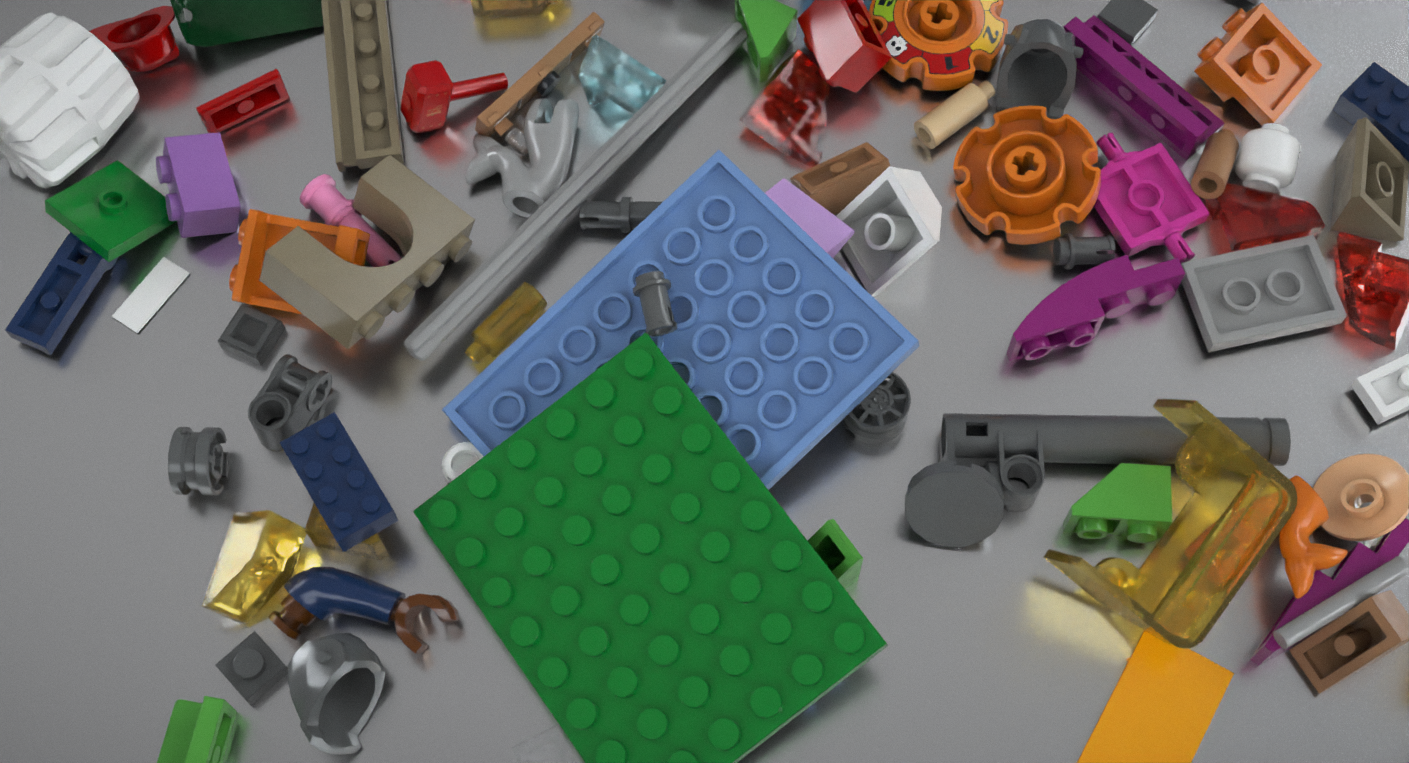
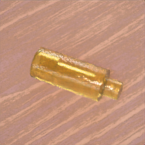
M523 282L471 333L474 342L465 350L466 355L476 364L487 354L496 357L547 306L544 297L532 285Z

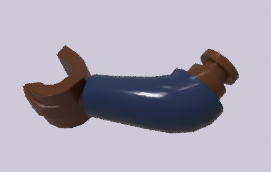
M312 567L295 574L284 585L289 594L280 603L283 607L282 611L279 613L274 610L268 616L273 624L294 640H297L302 634L299 630L302 624L308 627L316 617L326 621L330 615L338 613L362 617L387 625L395 622L397 635L415 654H422L429 646L414 630L415 618L421 611L431 608L442 622L460 621L455 606L451 601L442 596L419 593L408 596L405 599L406 595L401 591L334 567Z

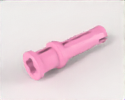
M323 174L316 177L303 189L300 195V203L306 209H313L325 221L324 224L358 228L370 234L366 260L373 267L387 266L402 259L361 217L362 214L352 207L354 200H347L335 188L336 182L330 175Z

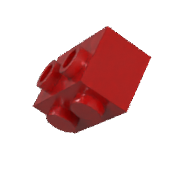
M815 0L797 18L805 35L803 38L804 43L814 53L820 66L818 69L820 76L832 87L840 86L857 93L892 58L863 0Z

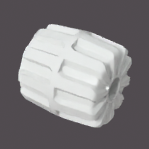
M51 12L38 16L0 46V159L4 158L9 162L14 174L22 179L28 176L35 185L45 189L59 185L96 155L133 112L139 100L138 89L121 61L95 35L65 16H57Z

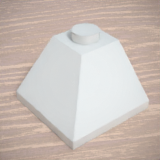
M889 166L836 215L837 218L855 231L842 247V250L865 289L873 297L882 292L940 241L942 206L920 171Z

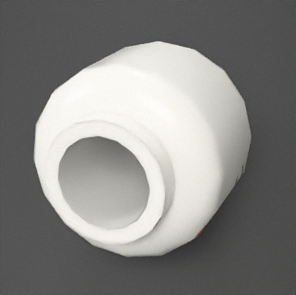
M1267 123L1261 129L1251 130L1243 136L1235 165V173L1243 181L1242 185L1245 188L1256 193L1275 194L1279 192V188H1285L1293 182L1301 153V145L1295 137L1289 134L1288 128L1279 124Z

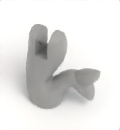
M536 99L532 103L524 122V139L530 159L529 167L511 149L502 146L488 136L476 134L473 139V146L477 154L468 165L465 177L466 184L477 183L499 172L502 176V199L504 205L515 214L529 218L565 182L579 119V106L577 102L572 99H560L555 106L554 112L548 99Z

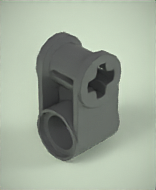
M290 354L281 357L275 364L270 377L248 408V418L261 444L267 449L283 450L280 442L303 430L315 411L325 402L332 386V375L324 370L317 373L298 364V359ZM283 417L278 424L265 426L270 419Z

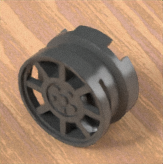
M894 372L887 377L889 381L884 380L842 420L844 427L848 428L857 440L868 444H882L896 438L904 429L910 409L911 396L904 380Z
M178 427L174 431L168 452V475L171 488L175 494L187 495L191 490H199L202 495L217 496L222 492L223 484H218L221 477L227 478L228 452H223V448L220 443H226L227 441L225 433L221 428L205 427L201 432H193L190 427Z

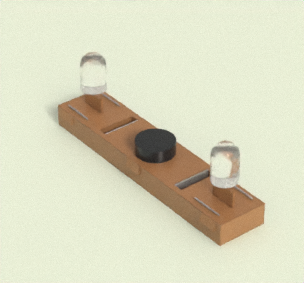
M593 11L477 117L475 131L488 137L496 132L500 136L505 134L514 125L509 119L538 92L543 97L549 94L561 80L558 74L581 53H584L585 49H589L593 53L604 43L600 35L605 21ZM605 44L596 54V57L609 70L617 71L622 67L623 60L621 56L608 44ZM515 127L507 134L504 140L517 153L526 155L528 150L524 134Z

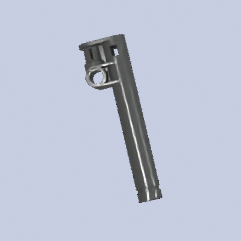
M944 413L941 424V461H957V466L969 468L970 463L986 469L997 478L1004 492V509L1016 513L1026 511L1036 501L1044 484V463L1258 466L1262 463L1264 466H1284L1289 459L1291 446L1290 429L1285 418L1265 417L1261 420L1258 417ZM1012 477L1022 478L1028 483L1030 489L1018 490L1011 486L1008 479Z

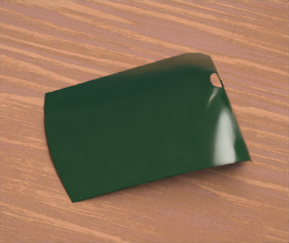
M170 0L186 43L194 46L210 47L323 26L321 0ZM183 8L191 11V21H186Z

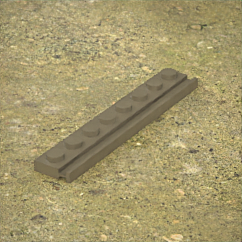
M321 0L335 159L339 172L346 171V167L358 166L359 169L374 167L389 154L400 163H404L386 0Z

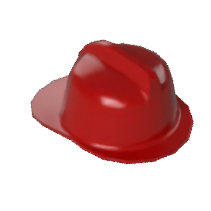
M172 6L156 7L135 17L109 23L89 31L102 41L121 61L124 67L130 71L146 72L154 70L179 56V47L170 26L171 22L175 19Z

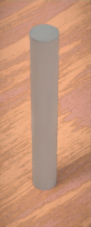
M1396 556L1273 632L1274 639L1281 648H1289L1369 597L1408 575V564L1403 558Z

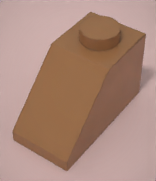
M1388 590L1369 597L1289 651L1320 694L1409 641V614L1392 590Z

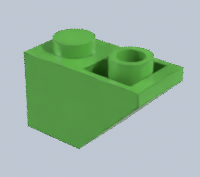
M1120 463L1071 506L1063 521V532H1077V535L1084 539H1101L1107 535L1127 536L1129 541L1136 543H1148L1157 540V538H1162L1172 524L1171 466Z

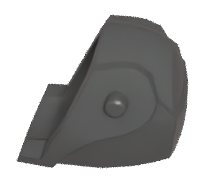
M1035 19L1016 25L1012 33L1006 34L1004 38L1006 47L1000 61L997 78V112L1018 106L1046 107L1048 118L1059 119L1063 116L1064 109L1075 87L1076 58L1082 57L1083 48L1075 46V36L1072 32H1066L1062 25L1050 19Z
M335 633L313 641L308 640L299 648L288 664L289 692L301 720L300 727L311 745L329 754L344 755L357 753L361 748L357 736L372 714L383 689L385 670L380 659L362 639L351 633Z

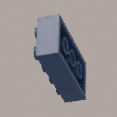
M1373 62L1340 95L1332 110L1353 126L1357 120L1367 117L1409 162V86L1376 62Z
M335 412L280 442L343 552L399 521Z

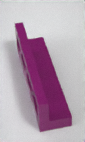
M1095 15L1084 23L1075 16L1063 27L1066 32L1074 34L1075 46L1083 48L1082 57L1076 58L1077 69L1186 161L1206 144L1207 139L1212 134L1223 129L1225 122Z

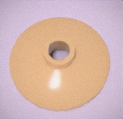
M1358 454L1339 460L1320 475L1313 487L1323 500L1329 514V519L1321 527L1327 533L1339 539L1366 541L1381 537L1395 529L1409 513V475L1399 463L1382 455ZM1372 502L1367 507L1360 508L1362 504Z

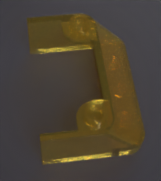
M1158 399L1153 407L1188 436L1176 455L1175 468L1180 480L1193 490L1194 493L1139 569L1131 562L1117 557L1105 558L1093 567L1082 557L1051 549L1046 552L1044 558L1102 605L1163 642L1187 649L1197 646L1205 639L1290 519L1297 506V492L1293 483L1198 401Z

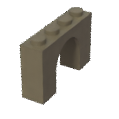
M390 154L360 177L352 207L396 241L403 253L402 259L382 267L356 265L340 258L301 227L297 226L266 250L259 281L347 349H350L362 337L366 340L373 337L383 325L387 315L393 310L397 313L404 310L418 288L422 285L426 287L431 286L441 275L444 266L451 260L454 262L461 260L472 245V240L469 239L475 219Z

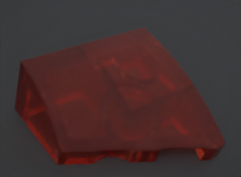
M798 49L780 64L739 120L776 149L799 162L814 167L819 164L823 156V152L818 151L820 131L826 127L827 113L824 108V102L829 96L830 85L820 76L819 67Z
M1227 183L1221 196L1215 199H1205L1212 220H1221L1232 251L1314 235L1317 240L1325 227L1315 207L1310 202L1295 197Z
M1339 232L1337 236V249L1348 323L1367 339L1395 350L1409 319V260L1382 253L1381 242Z

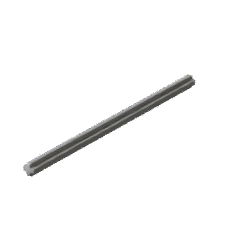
M738 21L726 23L404 341L403 345L409 354L420 361L426 360L747 40V33L743 29V25Z

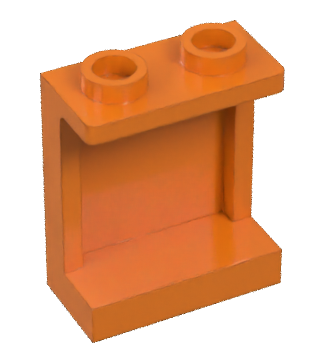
M250 209L247 219L242 221L239 228L238 241L242 247L239 262L232 268L229 279L232 301L303 315L259 281L266 250L299 226L340 258L350 263L364 266L370 234L358 228L342 225L337 227Z

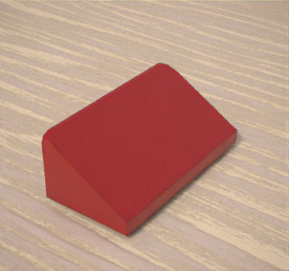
M274 69L196 107V112L207 132L217 133L290 97L278 69Z

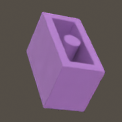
M220 132L165 137L163 156L156 157V170L160 184L167 183L170 193L166 194L168 218L170 221H177L181 238L236 232L241 205Z

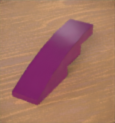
M1405 518L1395 529L1383 535L1373 551L1359 542L1347 553L1331 577L1320 570L1315 571L1310 590L1302 598L1297 599L1294 595L1292 596L1250 660L1259 666L1310 637L1312 634L1289 648L1283 649L1274 639L1273 632L1391 559L1399 556L1409 542V520Z

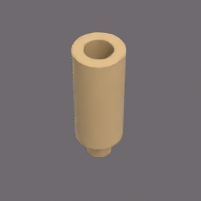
M984 81L978 86L969 83L914 123V130L919 140L926 147L934 149L988 109L987 100L996 93L993 85L989 81Z

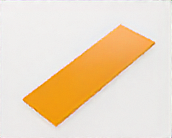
M1146 626L1131 657L1126 659L1128 663L1077 763L1192 762L1234 673Z

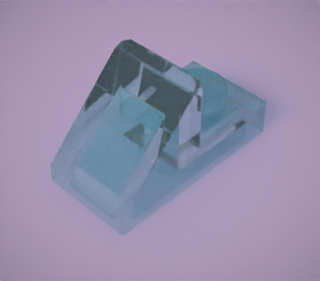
M598 35L591 38L578 73L589 105L595 106L609 99L633 115L666 83V79Z

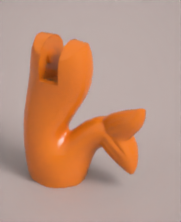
M1296 475L1266 495L1250 502L1215 523L1185 551V557L1197 569L1205 568L1212 564L1206 573V580L1218 590L1226 589L1241 581L1254 569L1271 541L1279 534V548L1285 559V571L1294 596L1299 599L1310 590L1315 571L1329 569L1337 565L1346 557L1348 551L1309 541V536L1329 519V514L1323 500L1305 480Z

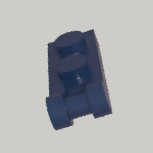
M70 232L5 331L11 338L51 355L104 272L114 267L118 257L111 262H107ZM87 258L83 265L76 263L78 259Z

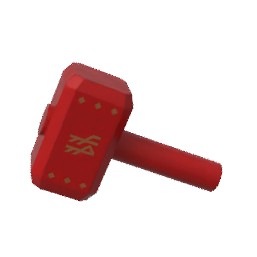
M434 60L414 64L406 73L400 110L410 129L415 133L440 129L446 122L450 101L507 90L508 80L504 73H497L452 83L441 62Z

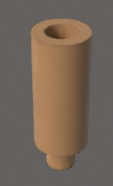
M1220 130L1207 139L1191 180L1193 192L1201 198L1215 199L1224 192L1239 151V143L1231 130Z

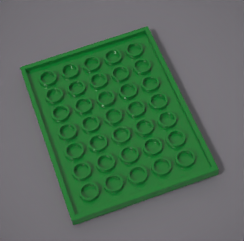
M647 332L413 511L585 763H738L888 647L886 641Z

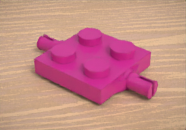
M1108 133L1107 137L1106 135L1100 137L1096 144L1109 162L1104 168L1100 169L1101 187L1094 208L1125 255L1129 257L1151 246L1165 245L1173 258H1178L1180 263L1193 259L1195 253L1192 252L1181 235L1184 231L1204 223L1210 213L1198 195L1193 192L1191 185L1163 144L1159 143L1143 151L1127 153L1124 152L1113 133Z

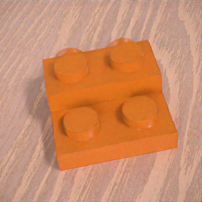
M1262 2L1248 12L1241 8L1232 14L1221 26L1227 32L1221 40L1217 36L1214 37L1198 52L1197 56L1202 62L1194 70L1223 102L1234 97L1261 126L1267 123H1274L1322 66Z

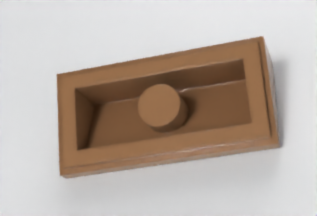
M866 142L792 176L790 180L794 186L835 215L840 213L890 166L889 159Z

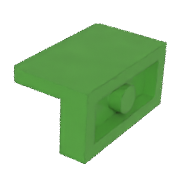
M204 696L202 703L182 699L177 700L173 707L157 763H223L237 711L225 699Z

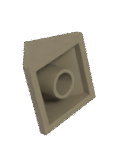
M1367 117L1357 120L1337 153L1330 230L1394 242L1404 240L1409 162Z

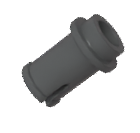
M1064 233L1063 237H1056L1054 240V262L1056 265H1063L1065 269H1072L1075 264H1102L1115 259V254H1108V251H1106L1115 250V241L1111 235H1106L1105 237H1074L1072 233Z
M652 271L639 275L635 278L636 286L633 288L634 296L640 298L647 334L655 337L674 332L677 329V323L674 320L667 291L671 288L670 280L665 279L664 273L661 271Z

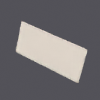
M163 257L111 317L139 333L190 273Z

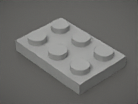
M1314 235L1181 263L1186 273L1181 282L1208 352L1338 325L1347 317Z

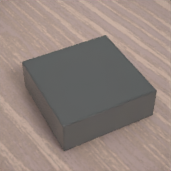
M1111 0L1098 14L1097 18L1132 45L1154 21L1158 9L1144 0Z
M242 303L218 339V343L221 348L262 366L283 333L285 326L281 320Z

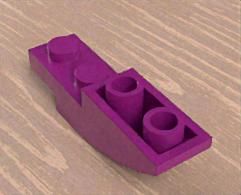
M1124 255L1077 275L1044 298L1021 322L1013 333L1006 352L1009 361L1023 357L1026 360L1039 359L1047 355L1053 348L1067 344L1070 347L1085 345L1096 337L1105 316L1106 318H1116L1127 313L1134 306L1145 303L1156 306L1169 301L1175 296L1186 274L1179 259L1175 258L1134 270L1128 255Z

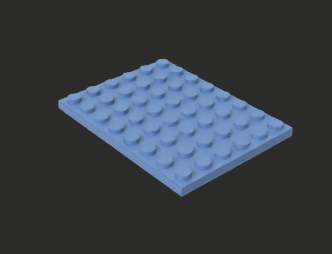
M718 150L452 399L442 411L483 456L487 455L646 332L640 298L634 296L633 288L636 286L635 278L647 272L661 271L664 273L665 279L671 282V288L667 291L674 320L677 323V329L666 335L649 336L769 490L920 345L917 338L727 156Z

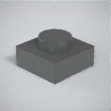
M255 631L215 664L250 705H253L288 674V667Z

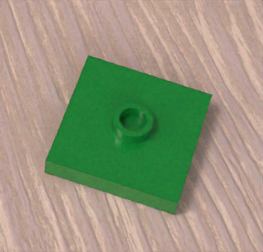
M118 160L45 200V212L107 262H111L177 222L170 221L168 218L166 197Z

